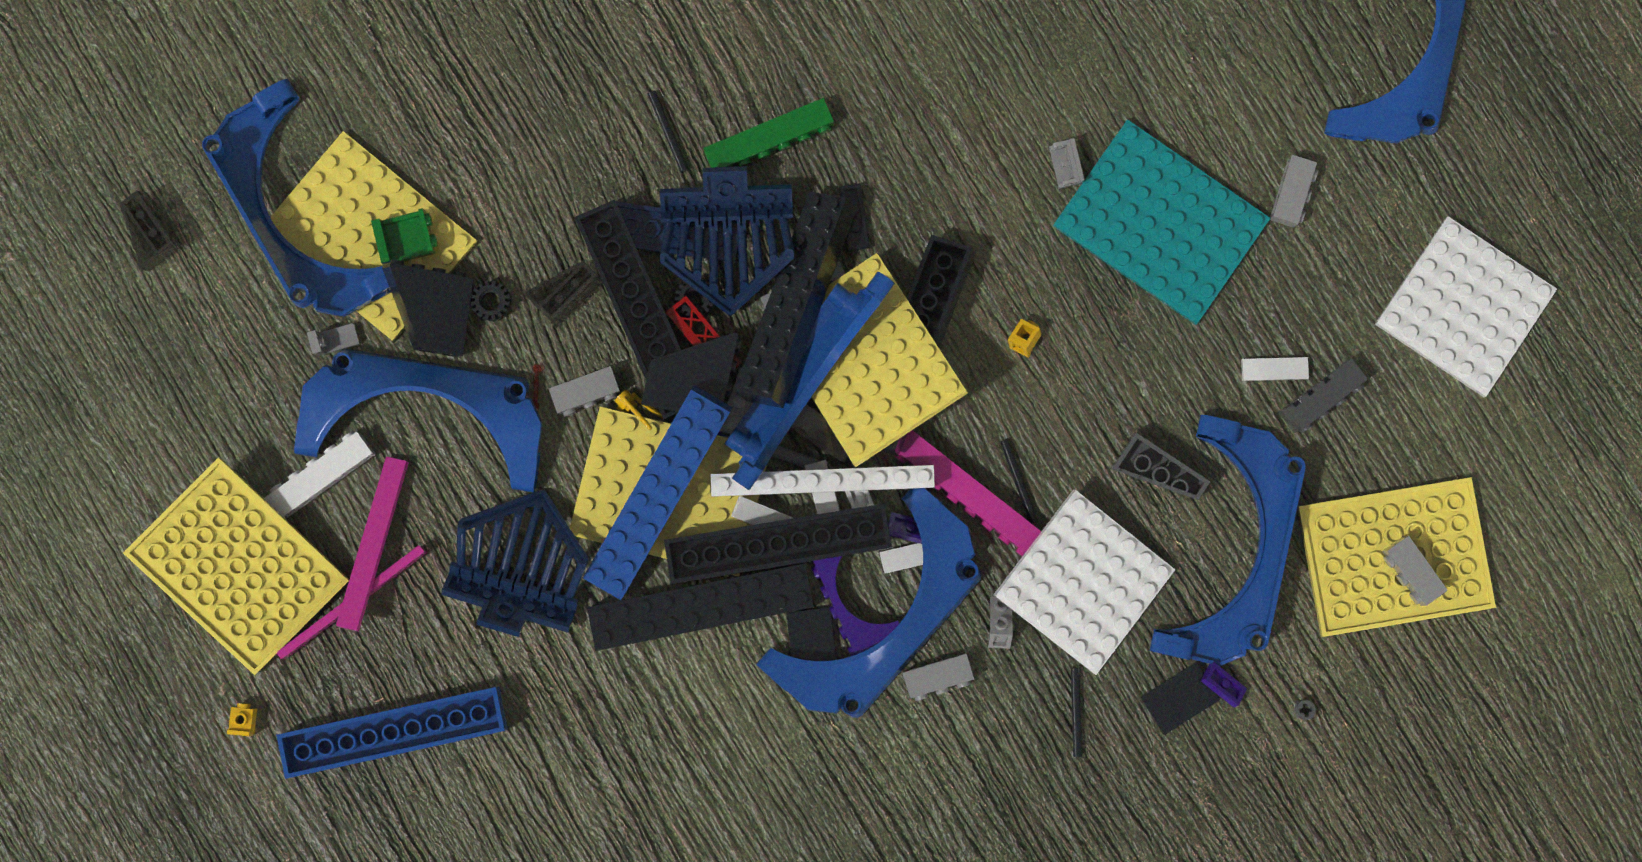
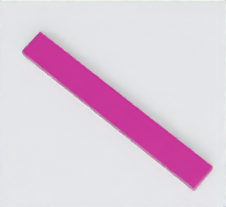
M386 457L336 623L337 627L358 632L360 630L409 464L405 460Z
M418 545L374 579L370 596L428 553L424 546ZM342 603L278 650L277 655L280 659H287L338 620Z

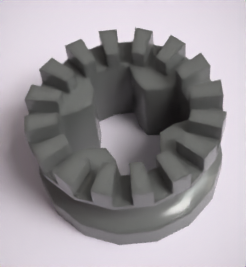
M1300 700L1295 704L1294 713L1302 720H1309L1314 717L1316 708L1311 701ZM1303 704L1311 709L1307 712V716L1299 711V709L1303 708Z

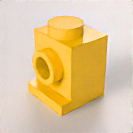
M1020 319L1008 338L1010 349L1029 358L1032 349L1041 337L1039 326L1033 321L1028 320L1027 322Z
M237 703V707H231L227 734L253 736L255 733L257 709L251 708V704ZM239 715L244 717L242 724L238 722Z

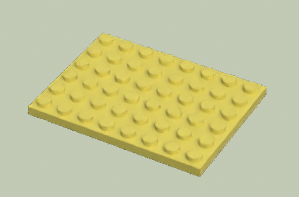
M344 131L271 216L278 231L296 249L319 262L348 269H367L383 266L371 220L379 218L386 220L418 212V209L421 208L431 215L433 225L430 226L431 234L436 236L438 247H435V254L404 261V265L412 267V264L425 265L427 270L442 268L446 270V273L451 274L478 242ZM391 292L356 310L393 342L405 329Z
M877 253L828 286L823 302L837 283L857 295L859 290L866 288L876 272L884 274L895 283L812 395L814 402L855 467L968 394Z
M604 407L599 408L570 525V530L575 537L600 543L604 542L671 424L645 418L652 426V429L649 430L636 415ZM716 436L648 555L667 559L664 544L666 539L751 526V524L731 517L739 496H711V474L735 473L740 467L739 461L742 456L724 444L728 438ZM742 495V497L758 503L759 495ZM740 573L731 574V575H734V576H738V577H739V576H740Z
M220 457L123 552L126 557L254 675L350 580Z
M1472 477L1297 507L1321 637L1496 608ZM1403 536H1410L1448 590L1427 606H1420V604L1414 603L1409 595L1411 592L1408 587L1403 586L1398 581L1396 570L1390 568L1383 559L1385 555L1382 551Z

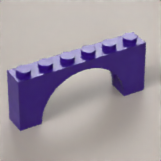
M842 556L813 561L815 566H812L811 569L815 578H821L824 586L820 587L824 598H830L833 605L829 607L834 620L839 618L842 625L838 628L843 640L848 638L851 645L847 648L850 656L857 655L875 646L900 624L898 620L887 624L868 623L858 619L845 608L836 589V570Z

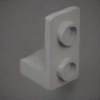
M353 323L320 333L316 330L307 332L312 354L316 356L356 346L360 343Z
M991 596L988 648L1010 649L1013 636L1012 609L995 596Z

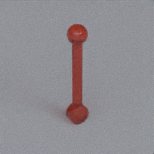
M538 364L533 366V371L535 372L533 403L536 410L540 407L538 403L539 373L542 370Z

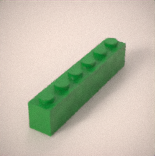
M821 98L704 147L703 151L710 168L748 166L753 159L759 158V160L769 157L772 151L777 149L784 151L790 148L791 143L796 141L803 143L811 139V135L819 132L821 135L829 132L831 127L834 126V121L824 98Z

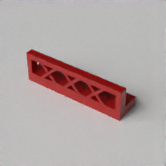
M687 296L683 297L666 311L669 318L693 346L702 343L698 337L704 338V342L707 341V338L716 339L720 337ZM685 302L691 308L690 318L680 317L676 312ZM693 313H695L699 319L693 318ZM685 321H690V326H688L685 323ZM693 321L702 322L705 325L704 335L695 334L692 331ZM707 330H709L713 336L707 335ZM734 354L733 360L737 361V368L742 364V362Z

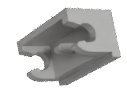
M1075 138L1056 142L1049 146L1058 188L1062 189L1082 184L1084 176Z

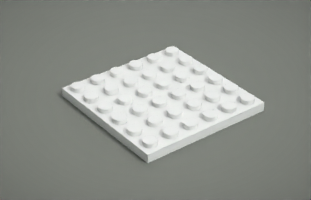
M1447 216L1375 325L1482 397H1486L1557 288Z
M1073 489L994 593V596L1089 671L1097 675L1175 569L1077 490Z

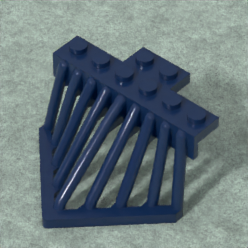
M747 166L703 168V187L660 189L661 223L666 222L660 251V263L727 315H733L794 259V247L788 218H793L792 184L748 186ZM759 219H764L770 256V264L764 270ZM774 219L780 221L785 250L779 256ZM732 220H737L740 292L735 297ZM746 220H750L756 276L750 283L748 278ZM695 221L692 272L685 267L689 224ZM704 221H708L709 284L701 279ZM718 221H723L725 297L718 292ZM676 222H681L677 259L669 254L674 226Z
M540 490L459 520L457 525V563H450L449 574L442 588L441 595L482 607L477 619V625L519 637L527 620L568 633L578 604V599H575L574 596L586 568L588 556L547 492ZM534 506L517 565L511 579H507L525 509ZM543 509L546 517L525 583H521ZM514 513L502 564L497 575H494L504 517ZM495 520L485 570L481 571L479 568L485 523ZM553 525L557 532L554 536L541 581L537 587H534ZM475 527L471 566L467 567L465 564L466 530ZM562 541H564L567 549L565 550L554 587L551 591H548L547 588ZM574 557L577 562L576 569L567 593L561 595L572 558Z

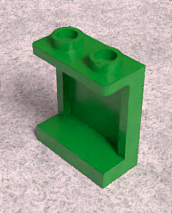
M423 208L418 209V212L381 220L380 218L371 220L382 264L391 263V260L408 261L436 253L435 247H438L435 234H431L430 226L433 225L430 213H426Z

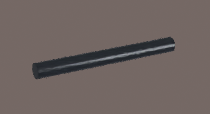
M655 90L647 93L679 170L681 173L689 170L657 93Z
M1009 440L1001 441V447L1028 520L1031 524L1039 522Z
M1071 668L1073 757H1082L1080 668Z

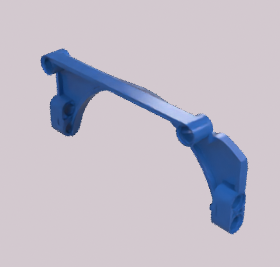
M1435 0L1436 19L1431 41L1424 56L1412 73L1401 84L1378 99L1351 108L1329 111L1324 134L1355 141L1371 139L1398 143L1420 135V131L1426 135L1436 133L1440 125L1466 0ZM1426 119L1435 121L1431 127L1424 126L1423 122Z
M283 79L255 94L252 98L253 101L227 114L214 135L204 138L202 142L203 150L292 302L299 308H305L313 304L317 312L344 317L370 302L389 294L391 290L382 266L367 269H348L331 266L308 257L284 238L268 213L262 191V164L269 140L276 127L299 101V96L290 81ZM213 144H219L216 151H210V147ZM301 291L306 292V296L302 300L295 299L297 293Z
M876 272L866 288L859 290L857 295L839 283L835 285L821 305L784 408L753 402L724 443L742 456L739 461L740 467L733 475V480L747 490L751 489L823 379L895 284L891 279L880 272Z
M344 349L333 357L332 367L324 365L303 385L294 453L318 457L321 446L333 425L344 413L364 400L395 391L426 392L453 401L479 419L490 431L503 453L508 467L511 488L534 493L540 463L539 445L542 421L532 398H526L529 383L523 377ZM341 355L349 359V365H344L341 362ZM513 384H520L523 392H515Z
M1200 415L1196 437L1224 454L1236 466L1250 488L1255 501L1259 522L1257 553L1252 569L1243 586L1223 608L1208 618L1192 625L1165 630L1154 629L1149 651L1209 664L1215 662L1221 666L1245 656L1246 649L1261 651L1269 643L1306 465L1300 457H1288L1289 450L1269 431L1243 426L1239 422ZM1291 461L1296 462L1298 465L1296 473L1289 470V463ZM1256 634L1261 637V644L1258 647L1252 644V637Z
M925 488L910 489L902 498L911 511L919 529L923 549V569L916 597L900 624L875 646L844 659L833 661L802 660L770 648L756 663L762 671L786 692H789L807 710L837 714L841 708L852 718L861 717L981 580L982 574L980 569L970 560L975 556V551L968 526L951 513ZM968 569H975L973 577H965ZM857 701V710L850 712L849 705Z

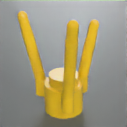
M628 390L623 391L615 399L618 405L617 410L625 413L626 411L628 413L632 411L651 430L652 426L635 408L637 406L635 401L641 404L642 399L635 392L631 394ZM642 405L663 419L661 413L654 407Z

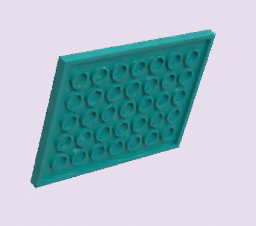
M1127 119L1058 217L1053 227L1194 325H1197L1264 229L1270 217Z

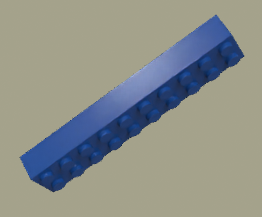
M695 385L692 387L583 579L622 600L733 407Z
M498 686L282 733L276 736L284 776L287 779L508 730L500 687Z

